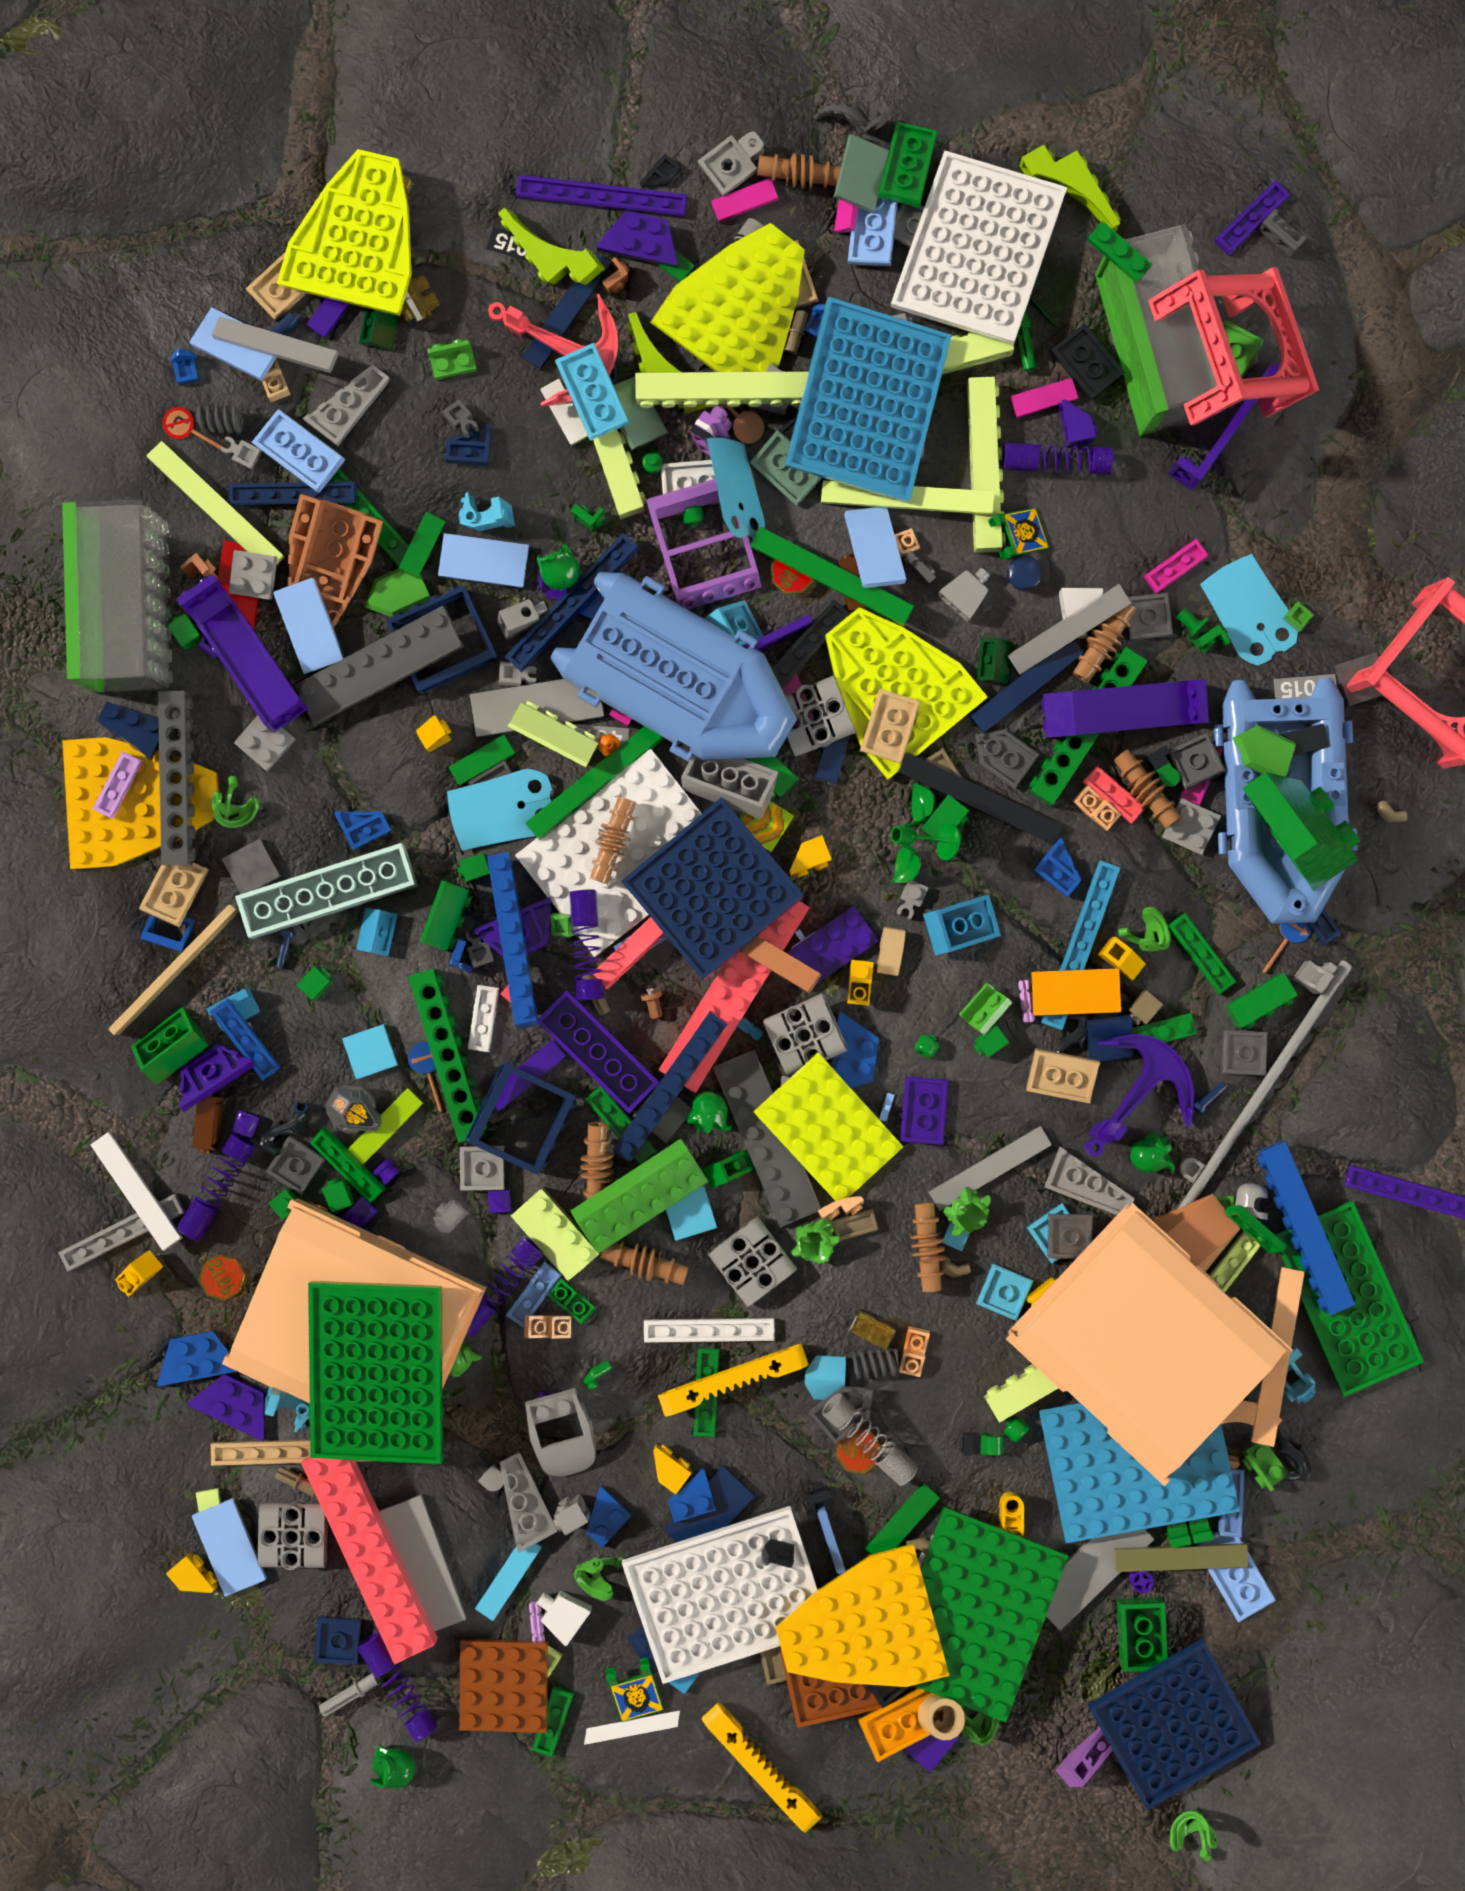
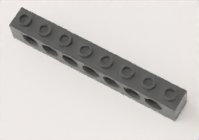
M158 691L161 865L167 867L193 866V861L196 859L195 848H192V839H195V827L192 826L195 807L191 802V796H194L195 792L194 784L191 783V774L194 773L191 753L194 750L193 740L190 739V731H193V720L190 718L193 700L186 691ZM180 709V717L173 719V711ZM180 730V739L174 741L173 733ZM180 752L182 755L181 760L174 763V754ZM180 773L182 775L181 782L174 784V776ZM177 795H181L182 803L175 806L174 798ZM181 816L183 823L180 827L176 828L174 821L177 817ZM178 838L183 840V846L180 849L175 848V841Z

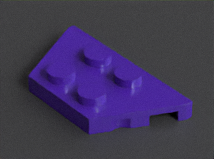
M625 211L597 244L598 251L673 268L678 267L666 219Z
M550 897L520 909L527 954L549 945L552 907ZM498 920L473 930L475 935L503 957Z
M216 1044L181 1067L182 1081L180 1083V1092L182 1093V1102H179L180 1109L183 1112L187 1111L254 1067L255 1063L250 1058L240 1056L238 1052L228 1050L225 1046Z
M223 1374L187 1404V1406L261 1441L266 1437V1433H264L265 1391L232 1375Z

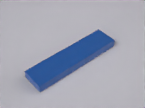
M229 998L210 1010V1013L245 1058H250L255 1063V1066L252 1068L261 1080H264L280 1069L281 1066Z

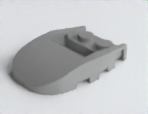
M576 1388L525 1402L531 1445L545 1473L555 1477H562L584 1471L593 1464L596 1455L594 1428L592 1421L589 1420L584 1404L580 1403L577 1397ZM573 1413L578 1414L583 1432L582 1436L541 1447L535 1424Z

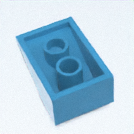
M989 894L923 914L935 955L949 953L1001 936Z

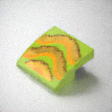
M770 801L762 819L742 813L739 819L765 850L772 852L794 815Z

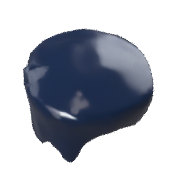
M1019 555L1011 560L1007 569V579L1013 588L1029 589L1037 586L1040 582L1041 568L1035 558L1029 555Z

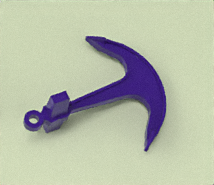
M1141 1034L1123 1035L1098 1042L1099 1045L1137 1050L1143 1057L1144 1068L1112 1118L1096 1123L1088 1132L1093 1138L1085 1144V1151L1089 1156H1100L1104 1152V1144H1110L1112 1141H1119L1128 1130L1121 1122L1162 1080L1170 1081L1175 1085L1186 1127L1191 1126L1194 1108L1193 1083L1187 1066L1173 1048L1157 1038ZM1094 1144H1096L1097 1150L1095 1152L1092 1150V1146Z

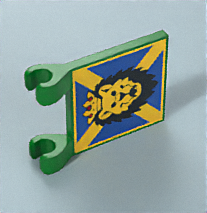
M1036 508L996 514L993 518L988 519L990 527L1001 524L1005 526L1011 546L999 552L1002 560L1049 548Z
M647 1657L640 1659L642 1675L618 1681L615 1668L606 1669V1679L611 1688L621 1722L664 1710Z

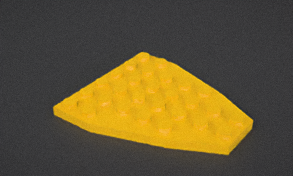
M106 737L62 740L70 869L115 867L161 848L159 751H156L153 760L150 761L143 753L132 748L129 743ZM123 751L143 761V764L115 818L111 819L93 810V807ZM173 756L174 763L181 760L180 757ZM194 764V773L191 774V783L194 784L195 789L194 796H191V802L195 807L192 826L197 830L215 819L212 797L214 792H219L218 774ZM178 773L174 776V784L181 782L182 775ZM177 795L174 798L175 806L182 803L181 795ZM181 816L177 817L174 821L176 828L180 827L183 823Z
M914 1544L868 1556L811 1594L776 1626L786 1669L789 1673L837 1683L909 1687L949 1676Z

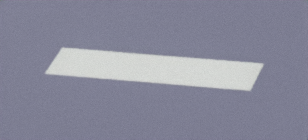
M680 1711L587 1728L584 1745L678 1727Z

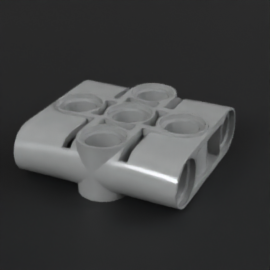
M834 675L811 685H802L798 690L785 695L796 718L800 720V725L796 729H791L787 736L795 757L819 747H827L834 741L856 733ZM816 687L818 688L822 701L819 700V697L815 690ZM811 692L812 698L809 701H803V693ZM795 695L797 697L801 709H798V706L794 701ZM839 704V711L836 713L830 712L831 705ZM819 712L820 717L816 721H811L809 718L811 713ZM828 723H831L834 733L836 735L835 737H833L832 731ZM808 731H810L811 737L815 745H812L810 737L808 735ZM821 731H826L828 733L827 738L823 741L817 740V735Z
M823 993L763 1020L766 1031L788 1077L794 1075L811 1059L809 1054L812 1049L817 1050L825 1061L848 1051L843 1035ZM795 1009L801 1012L802 1016L799 1021H795L792 1018V1012ZM823 1020L830 1024L828 1032H823L820 1028ZM803 1029H807L810 1032V1039L808 1041H804L801 1038V1031ZM783 1038H787L791 1042L788 1050H785L781 1045Z
M758 1216L708 1253V1256L747 1307L797 1270L796 1266ZM768 1234V1237H767V1238H765L763 1241H761V1242H760L759 1244H757L755 1247L753 1246V1245H755L758 1241H760L762 1238H764V1237ZM739 1238L743 1239L746 1243L745 1247L741 1250H737L733 1246V1242ZM773 1243L776 1246L775 1252L772 1254L764 1252L765 1244ZM780 1253H782L781 1256H779L777 1259H775L773 1262H771V1263L768 1265V1263H769L770 1261H772V1260H773L774 1258H776ZM750 1256L757 1257L759 1260L758 1265L749 1267L746 1263L747 1258ZM737 1258V1260L734 1263H732L725 1270H723L725 1266H727L729 1263H731L733 1260ZM731 1270H739L741 1277L738 1280H732L729 1277ZM767 1273L772 1277V1280L769 1284L764 1285L759 1281V1278L762 1274ZM749 1277H751L748 1281H746L744 1284H742L738 1289L736 1288L738 1285H740V1284L743 1283L745 1280H747Z
M297 1501L291 1503L260 1504L258 1567H282L287 1570L326 1567L328 1520L320 1504H302ZM289 1509H295L298 1512V1518L291 1517ZM267 1531H273L276 1535V1539H269L267 1536ZM288 1532H296L298 1535V1539L292 1540L289 1537ZM310 1532H317L320 1540H313ZM288 1553H294L297 1556V1562L290 1561Z

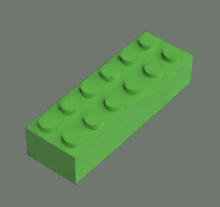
M679 1139L572 1209L571 1213L599 1254L707 1183L708 1180L683 1141Z

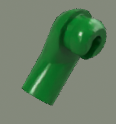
M606 1360L595 1366L584 1378V1384H587L589 1390L599 1385L596 1380L598 1377L612 1370L609 1362Z

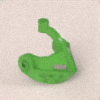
M230 776L228 778L229 786L225 796V803H221L222 793L216 791L212 797V808L215 819L220 825L227 828H238L254 819L259 809V799L255 797L250 798L246 804L241 806L230 804L232 792L238 786L237 777ZM239 814V816L229 819L230 816Z
M1153 907L1144 908L1142 911V918L1146 924L1144 939L1131 934L1128 927L1119 929L1120 937H1126L1129 941L1139 944L1143 951L1165 950L1170 945L1171 938L1167 922L1163 915ZM1154 932H1157L1159 942L1155 941Z
M594 1557L590 1561L577 1565L574 1572L575 1580L590 1596L601 1601H607L613 1597L614 1592L611 1585L601 1577L600 1571L604 1565H613L620 1570L623 1567L622 1560L624 1559L622 1557L618 1560ZM584 1571L589 1572L593 1577L589 1578Z
M964 1712L965 1723L969 1727L965 1726L962 1734L971 1742L981 1746L990 1743L997 1732L1000 1720L980 1712L971 1720ZM986 1719L987 1722L985 1729L983 1731L981 1729L983 1720Z
M1195 1808L1182 1813L1173 1822L1170 1830V1845L1173 1851H1179L1183 1848L1184 1837L1189 1833L1199 1831L1202 1841L1200 1856L1204 1861L1208 1862L1212 1858V1855L1208 1852V1846L1211 1849L1217 1847V1836L1205 1817ZM1189 1819H1193L1188 1825L1186 1824Z

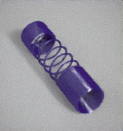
M1004 443L1002 456L1003 470L1037 472L1040 460V447L1042 446L1044 472L1047 470L1048 458L1052 447L1055 452L1056 473L1058 472L1059 459L1063 447L1066 452L1067 474L1069 473L1070 460L1074 448L1077 451L1078 474L1080 473L1081 461L1086 448L1089 457V474L1110 475L1112 471L1113 449L1111 447H1093L1090 455L1089 448L1085 446L1079 457V450L1077 446H1074L1068 459L1067 448L1063 445L1057 459L1056 448L1053 444L1050 446L1046 458L1043 444Z
M596 890L570 891L571 926H589L572 931V934L591 937L575 941L572 945L582 948H594L580 951L573 955L581 959H594L574 966V968L579 970L594 971L575 977L577 980L575 981V989H577L576 1000L603 999V979L578 978L599 973L602 970L577 967L601 961L602 959L576 956L581 953L599 950L600 947L583 946L576 945V943L597 939L600 936L574 933L599 926Z
M234 1133L230 1135L222 1151L229 1157L243 1163V1165L234 1164L217 1157V1159L233 1168L237 1175L212 1167V1169L225 1176L232 1184H223L207 1176L206 1179L217 1184L225 1191L226 1195L212 1192L201 1186L200 1188L213 1195L220 1202V1205L209 1203L194 1196L195 1198H193L177 1227L179 1232L196 1241L203 1239L218 1212V1209L214 1206H222V1201L217 1196H228V1192L223 1186L231 1187L234 1185L228 1176H239V1172L234 1166H245L255 1148L252 1142Z
M523 1236L511 1250V1253L520 1262L507 1255L521 1270L523 1276L514 1273L500 1263L514 1279L516 1285L509 1283L495 1272H492L503 1283L509 1293L502 1292L488 1281H485L496 1292L501 1302L490 1298L486 1294L483 1295L484 1297H482L468 1329V1336L474 1337L496 1311L491 1301L497 1304L503 1303V1299L498 1292L510 1295V1290L505 1283L511 1286H518L517 1280L512 1274L520 1278L525 1277V1273L519 1265L532 1269L535 1263L544 1255L543 1251L527 1237Z
M380 1632L368 1637L357 1646V1649L375 1678L389 1670L400 1667L399 1671L383 1684L381 1688L399 1678L406 1677L405 1681L389 1694L387 1698L402 1689L412 1687L403 1699L393 1705V1708L410 1698L418 1696L416 1702L400 1714L399 1718L415 1708L424 1706L422 1711L412 1716L404 1724L413 1742H418L431 1734L438 1724H436L431 1713L426 1709V1705L415 1706L420 1699V1695L409 1696L414 1689V1685L402 1687L406 1683L408 1675L396 1677L401 1672L402 1666L393 1663Z

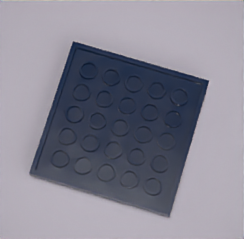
M722 798L621 881L703 981L805 897Z
M1203 1638L1087 1705L1147 1810L1261 1745Z

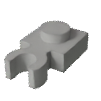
M226 437L225 440L231 443V447L228 449L220 447V450L226 455L234 454L232 457L234 462L253 470L262 451L243 440L237 445L231 437Z
M500 661L499 685L520 686L521 681H525L529 685L536 684V678H530L528 674H536L537 668L530 666L521 673L510 662Z
M913 880L907 882L900 897L905 903L897 909V914L900 915L902 909H907L909 911L907 919L910 920L914 914L913 906L918 908L921 906L928 887Z

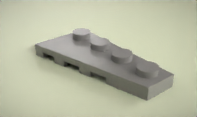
M372 364L354 378L348 386L337 391L335 396L326 403L323 402L319 405L318 409L313 413L306 415L303 420L336 446H339L389 383L390 378Z
M1059 1147L1045 1183V1188L1116 1215L1127 1204L1131 1206L1134 1201L1132 1196Z
M517 1452L500 1461L499 1465L516 1548L519 1553L558 1531L520 1452Z

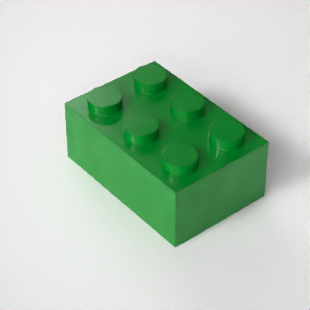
M1161 1597L1116 1598L1119 1663L1123 1671H1146L1167 1659L1165 1603Z

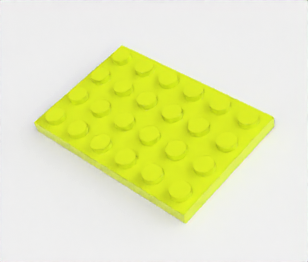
M819 1053L813 1056L754 1111L758 1118L835 1201L849 1198L903 1148L902 1144Z

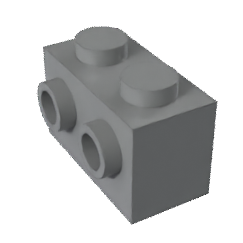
M581 1494L572 1499L568 1496L558 1503L559 1506L556 1509L555 1519L553 1520L559 1532L563 1531L564 1535H567L589 1521L591 1512Z

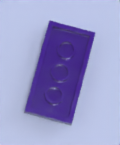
M853 906L789 950L787 954L819 972L821 977L816 983L818 984L877 943L878 939L855 906Z

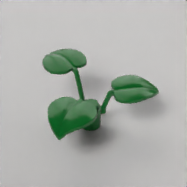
M913 783L912 817L915 822L902 824V827L895 826L891 831L892 842L900 844V847H902L896 858L895 874L892 880L895 883L910 882L919 874L921 859L915 854L916 849L910 846L917 839L937 841V854L942 860H952L960 849L961 832L954 824H943L939 828V838L917 835V832L911 828L925 823L926 817H930L935 809L934 793L929 788L917 783Z

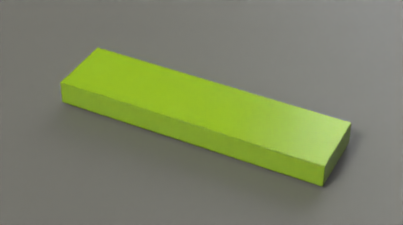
M407 1088L381 1115L382 1123L377 1131L372 1133L365 1131L348 1150L364 1165L424 1102Z

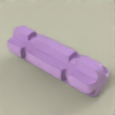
M1021 980L1018 985L1019 990H1021V1010L1024 1012L1022 1014L1023 1022L1035 1021V1015L1033 1016L1031 982L1030 980Z
M533 1601L529 1604V1610L532 1613L530 1616L532 1634H534L532 1641L543 1642L545 1641V1636L543 1634L544 1625L541 1621L543 1615L540 1613L542 1607L537 1604V1601Z

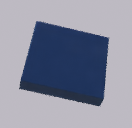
M1130 1015L1087 1021L1089 1059L1106 1061L1133 1057V1048H1114L1099 1045L1098 1043L1114 1037L1132 1034V1018Z
M318 1616L315 1662L358 1665L360 1653L357 1646L361 1643L362 1619Z

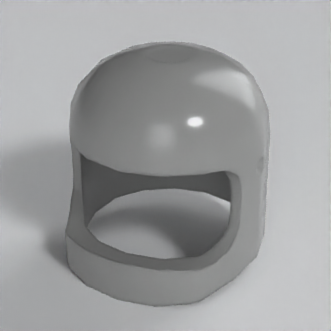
M1254 1183L1242 1184L1237 1190L1235 1206L1241 1205L1254 1217L1268 1220V1213L1260 1210L1261 1198H1268L1266 1188Z

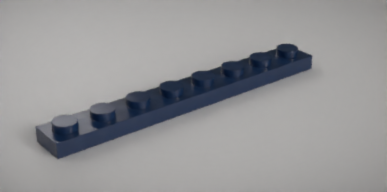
M622 533L514 646L505 658L522 673L599 592L594 584L597 574L599 572L617 573L640 549L639 546Z
M713 1011L707 1014L612 1151L629 1163L632 1161L728 1025L727 1021Z

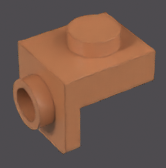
M615 257L612 259V266L616 272L602 282L603 289L608 296L612 293H618L622 290L624 284L629 281L627 266L623 261L619 262Z
M197 553L181 565V569L191 579L195 578L200 572L205 577L213 575L219 579L214 573L216 570L215 566L208 559L204 561Z

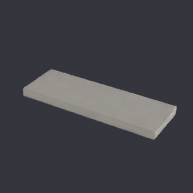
M565 679L470 694L476 737L514 732L515 730L508 727L520 703L526 704L527 700L538 705L537 710L545 714L546 711L557 715V720L563 724L566 721L577 722L604 717L602 701L600 700L596 708L577 697L580 688ZM589 688L585 691L597 698L598 693Z
M422 1494L381 1509L382 1519L434 1631L466 1620L465 1611Z
M1145 1529L1088 1539L1067 1559L1046 1617L1061 1631L1120 1573L1115 1571L1114 1548L1147 1547L1154 1538Z

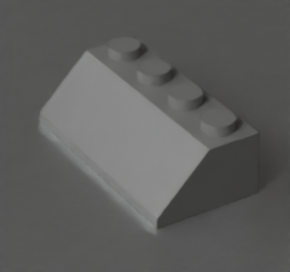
M692 755L681 776L682 789L714 802L722 798L730 808L762 819L770 803L778 771L743 758L701 760Z

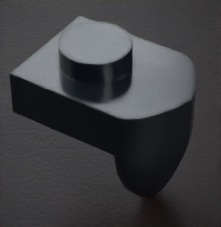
M774 1539L769 1540L762 1550V1564L768 1566L769 1563L791 1568L794 1564L795 1545Z

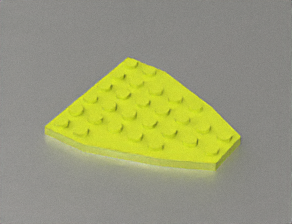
M357 149L325 186L288 242L277 284L280 287L400 316L412 275L409 206L401 163L397 158Z
M769 223L730 244L674 286L650 323L715 372H766L770 364L778 367L798 300L805 249L773 224Z
M862 608L856 609L825 635L835 681L856 731L855 734L860 747L878 689L921 701L905 754L908 752L914 756L920 754L987 698L986 694L959 662L907 629ZM867 754L887 780L898 772L901 764Z

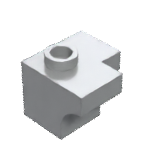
M1305 961L1292 979L1312 994H1320L1327 989L1334 977L1333 973L1338 967L1331 962L1317 966L1311 961Z

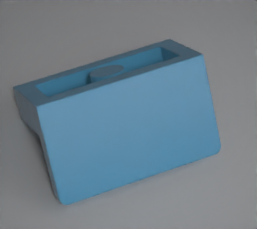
M365 908L357 950L389 956L398 914Z
M243 989L206 1008L209 1015L213 1016L210 1010L229 998L245 1020L260 1013V1009L250 989Z

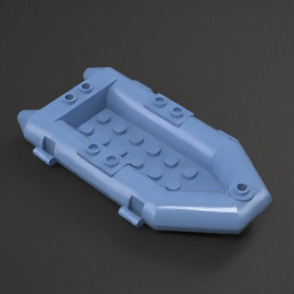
M599 572L595 577L594 584L604 598V601L578 647H557L551 655V660L562 677L580 688L577 697L595 708L601 700L673 743L669 751L687 762L690 761L692 755L701 760L775 757L797 718L764 653L755 649L758 640L740 629L734 637L661 595L665 586L648 576H645L641 583L625 573ZM646 586L655 590L657 593L655 595H652L649 592L645 591ZM741 640L750 645V647L746 649L740 646L738 641ZM589 688L598 693L597 698L585 691ZM682 742L691 748L688 752L677 745Z
M1332 678L1318 679L1310 698L1256 700L1245 680L1232 681L1222 703L1223 725H1214L1215 747H1224V766L1226 770L1227 832L1218 833L1219 855L1228 854V865L1272 924L1314 923L1317 921L1345 870L1315 890L1311 889L1264 824L1243 790V787L1262 774L1244 766L1241 760L1242 755L1238 746H1235L1232 737L1258 725L1279 735L1324 723L1329 747L1293 755L1286 777L1301 780L1310 792L1321 786L1335 806L1334 809L1326 814L1336 827L1345 820L1349 824L1346 743H1353L1352 721H1345L1344 698ZM1223 729H1226L1225 743H1223ZM1227 836H1230L1229 851H1227ZM1357 845L1352 847L1353 851H1357Z

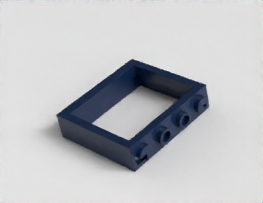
M465 586L452 587L448 590L449 593L442 596L441 594L434 595L429 598V602L422 605L417 603L411 606L409 611L403 614L401 612L395 613L394 616L390 617V620L386 621L390 632L393 633L399 627L413 622L441 606L446 607L463 598L487 651L421 680L418 672L412 674L411 678L421 695L499 659Z
M503 1061L466 1135L465 1141L538 1175L547 1165L548 1160L546 1157L549 1151L552 1152L557 1144L556 1137L558 1133L562 1132L566 1126L567 1120L565 1118L568 1112L573 1111L576 1104V1096ZM511 1073L565 1098L533 1165L479 1140Z

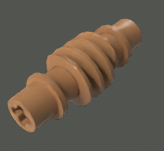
M796 153L792 154L790 160L778 158V154H775L774 157L759 155L757 175L772 177L771 181H775V178L786 179V187L789 180L792 179L793 188L796 187L798 180L801 183V189H804L806 182H809L811 190L812 183L823 184V188H827V185L837 186L841 166L830 165V161H827L826 164L814 163L813 155L809 156L807 162H805L804 154H801L799 161H797Z
M1126 606L1109 617L1105 623L1095 626L1097 630H1092V637L1086 639L1088 650L1084 656H1079L1078 660L1080 662L1073 671V675L1083 682L1089 683L1094 674L1101 671L1100 665L1103 660L1111 661L1113 659L1108 654V651L1116 654L1117 650L1112 645H1122L1117 638H1124L1121 633L1124 628L1130 626L1129 620L1136 611L1133 606Z
M1128 749L1114 760L1115 764L1122 771L1121 777H1126L1131 783L1127 788L1132 789L1130 792L1131 796L1138 795L1136 802H1143L1141 809L1149 807L1154 813L1153 819L1158 818L1165 829L1172 827L1182 818L1173 807L1175 802H1170L1162 793L1166 785L1156 786L1161 778L1152 780L1151 778L1156 772L1147 773L1142 766V759L1137 760L1130 749Z
M618 796L614 809L609 811L612 814L609 823L601 824V827L606 832H598V835L604 840H595V843L601 848H597L599 849L597 858L591 862L594 866L590 879L608 885L612 871L617 870L614 867L617 857H625L619 849H628L622 841L631 840V838L625 835V832L630 833L627 831L630 820L634 821L632 814L636 806L635 801Z
M603 1122L588 1123V1137L584 1139V1143L587 1144L588 1155L581 1156L580 1160L588 1163L582 1164L580 1168L588 1170V1172L581 1173L580 1177L587 1179V1189L584 1190L587 1200L606 1188V1183L613 1181L611 1175L613 1174L612 1166L614 1161L611 1158L614 1154L607 1151L610 1138L607 1137V1124Z
M934 1202L914 1204L916 1219H913V1223H916L917 1235L911 1236V1239L918 1240V1243L911 1245V1248L919 1249V1252L912 1254L913 1257L920 1258L917 1261L920 1262V1272L917 1273V1276L921 1277L922 1292L941 1291L940 1276L944 1274L940 1270L939 1261L946 1259V1256L938 1254L945 1250L944 1246L937 1245L944 1241L943 1237L936 1236L941 1234L936 1232V1222L939 1221V1218L935 1217Z
M621 1242V1244L614 1243L603 1250L600 1259L613 1262L614 1267H617L618 1264L630 1267L631 1276H634L638 1270V1278L642 1279L645 1273H647V1281L649 1282L653 1276L665 1279L664 1283L666 1284L671 1281L684 1285L689 1270L688 1266L676 1263L674 1258L671 1261L661 1258L662 1251L656 1257L655 1248L647 1254V1246L645 1245L640 1252L639 1243L636 1244L635 1249L625 1246V1242Z

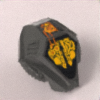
M349 1085L337 1087L325 1105L326 1112L335 1129L347 1134H356L358 1131L376 1132L382 1123L380 1113L375 1111L376 1102L374 1097L365 1087Z

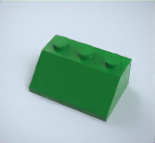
M442 880L420 942L447 952L455 949L458 937H456L458 928L462 929L466 917L463 916L465 909H469L473 901L472 892Z
M181 1007L134 1043L131 1048L140 1070L158 1085L197 1054L201 1053L209 1044L201 1029L188 1012Z

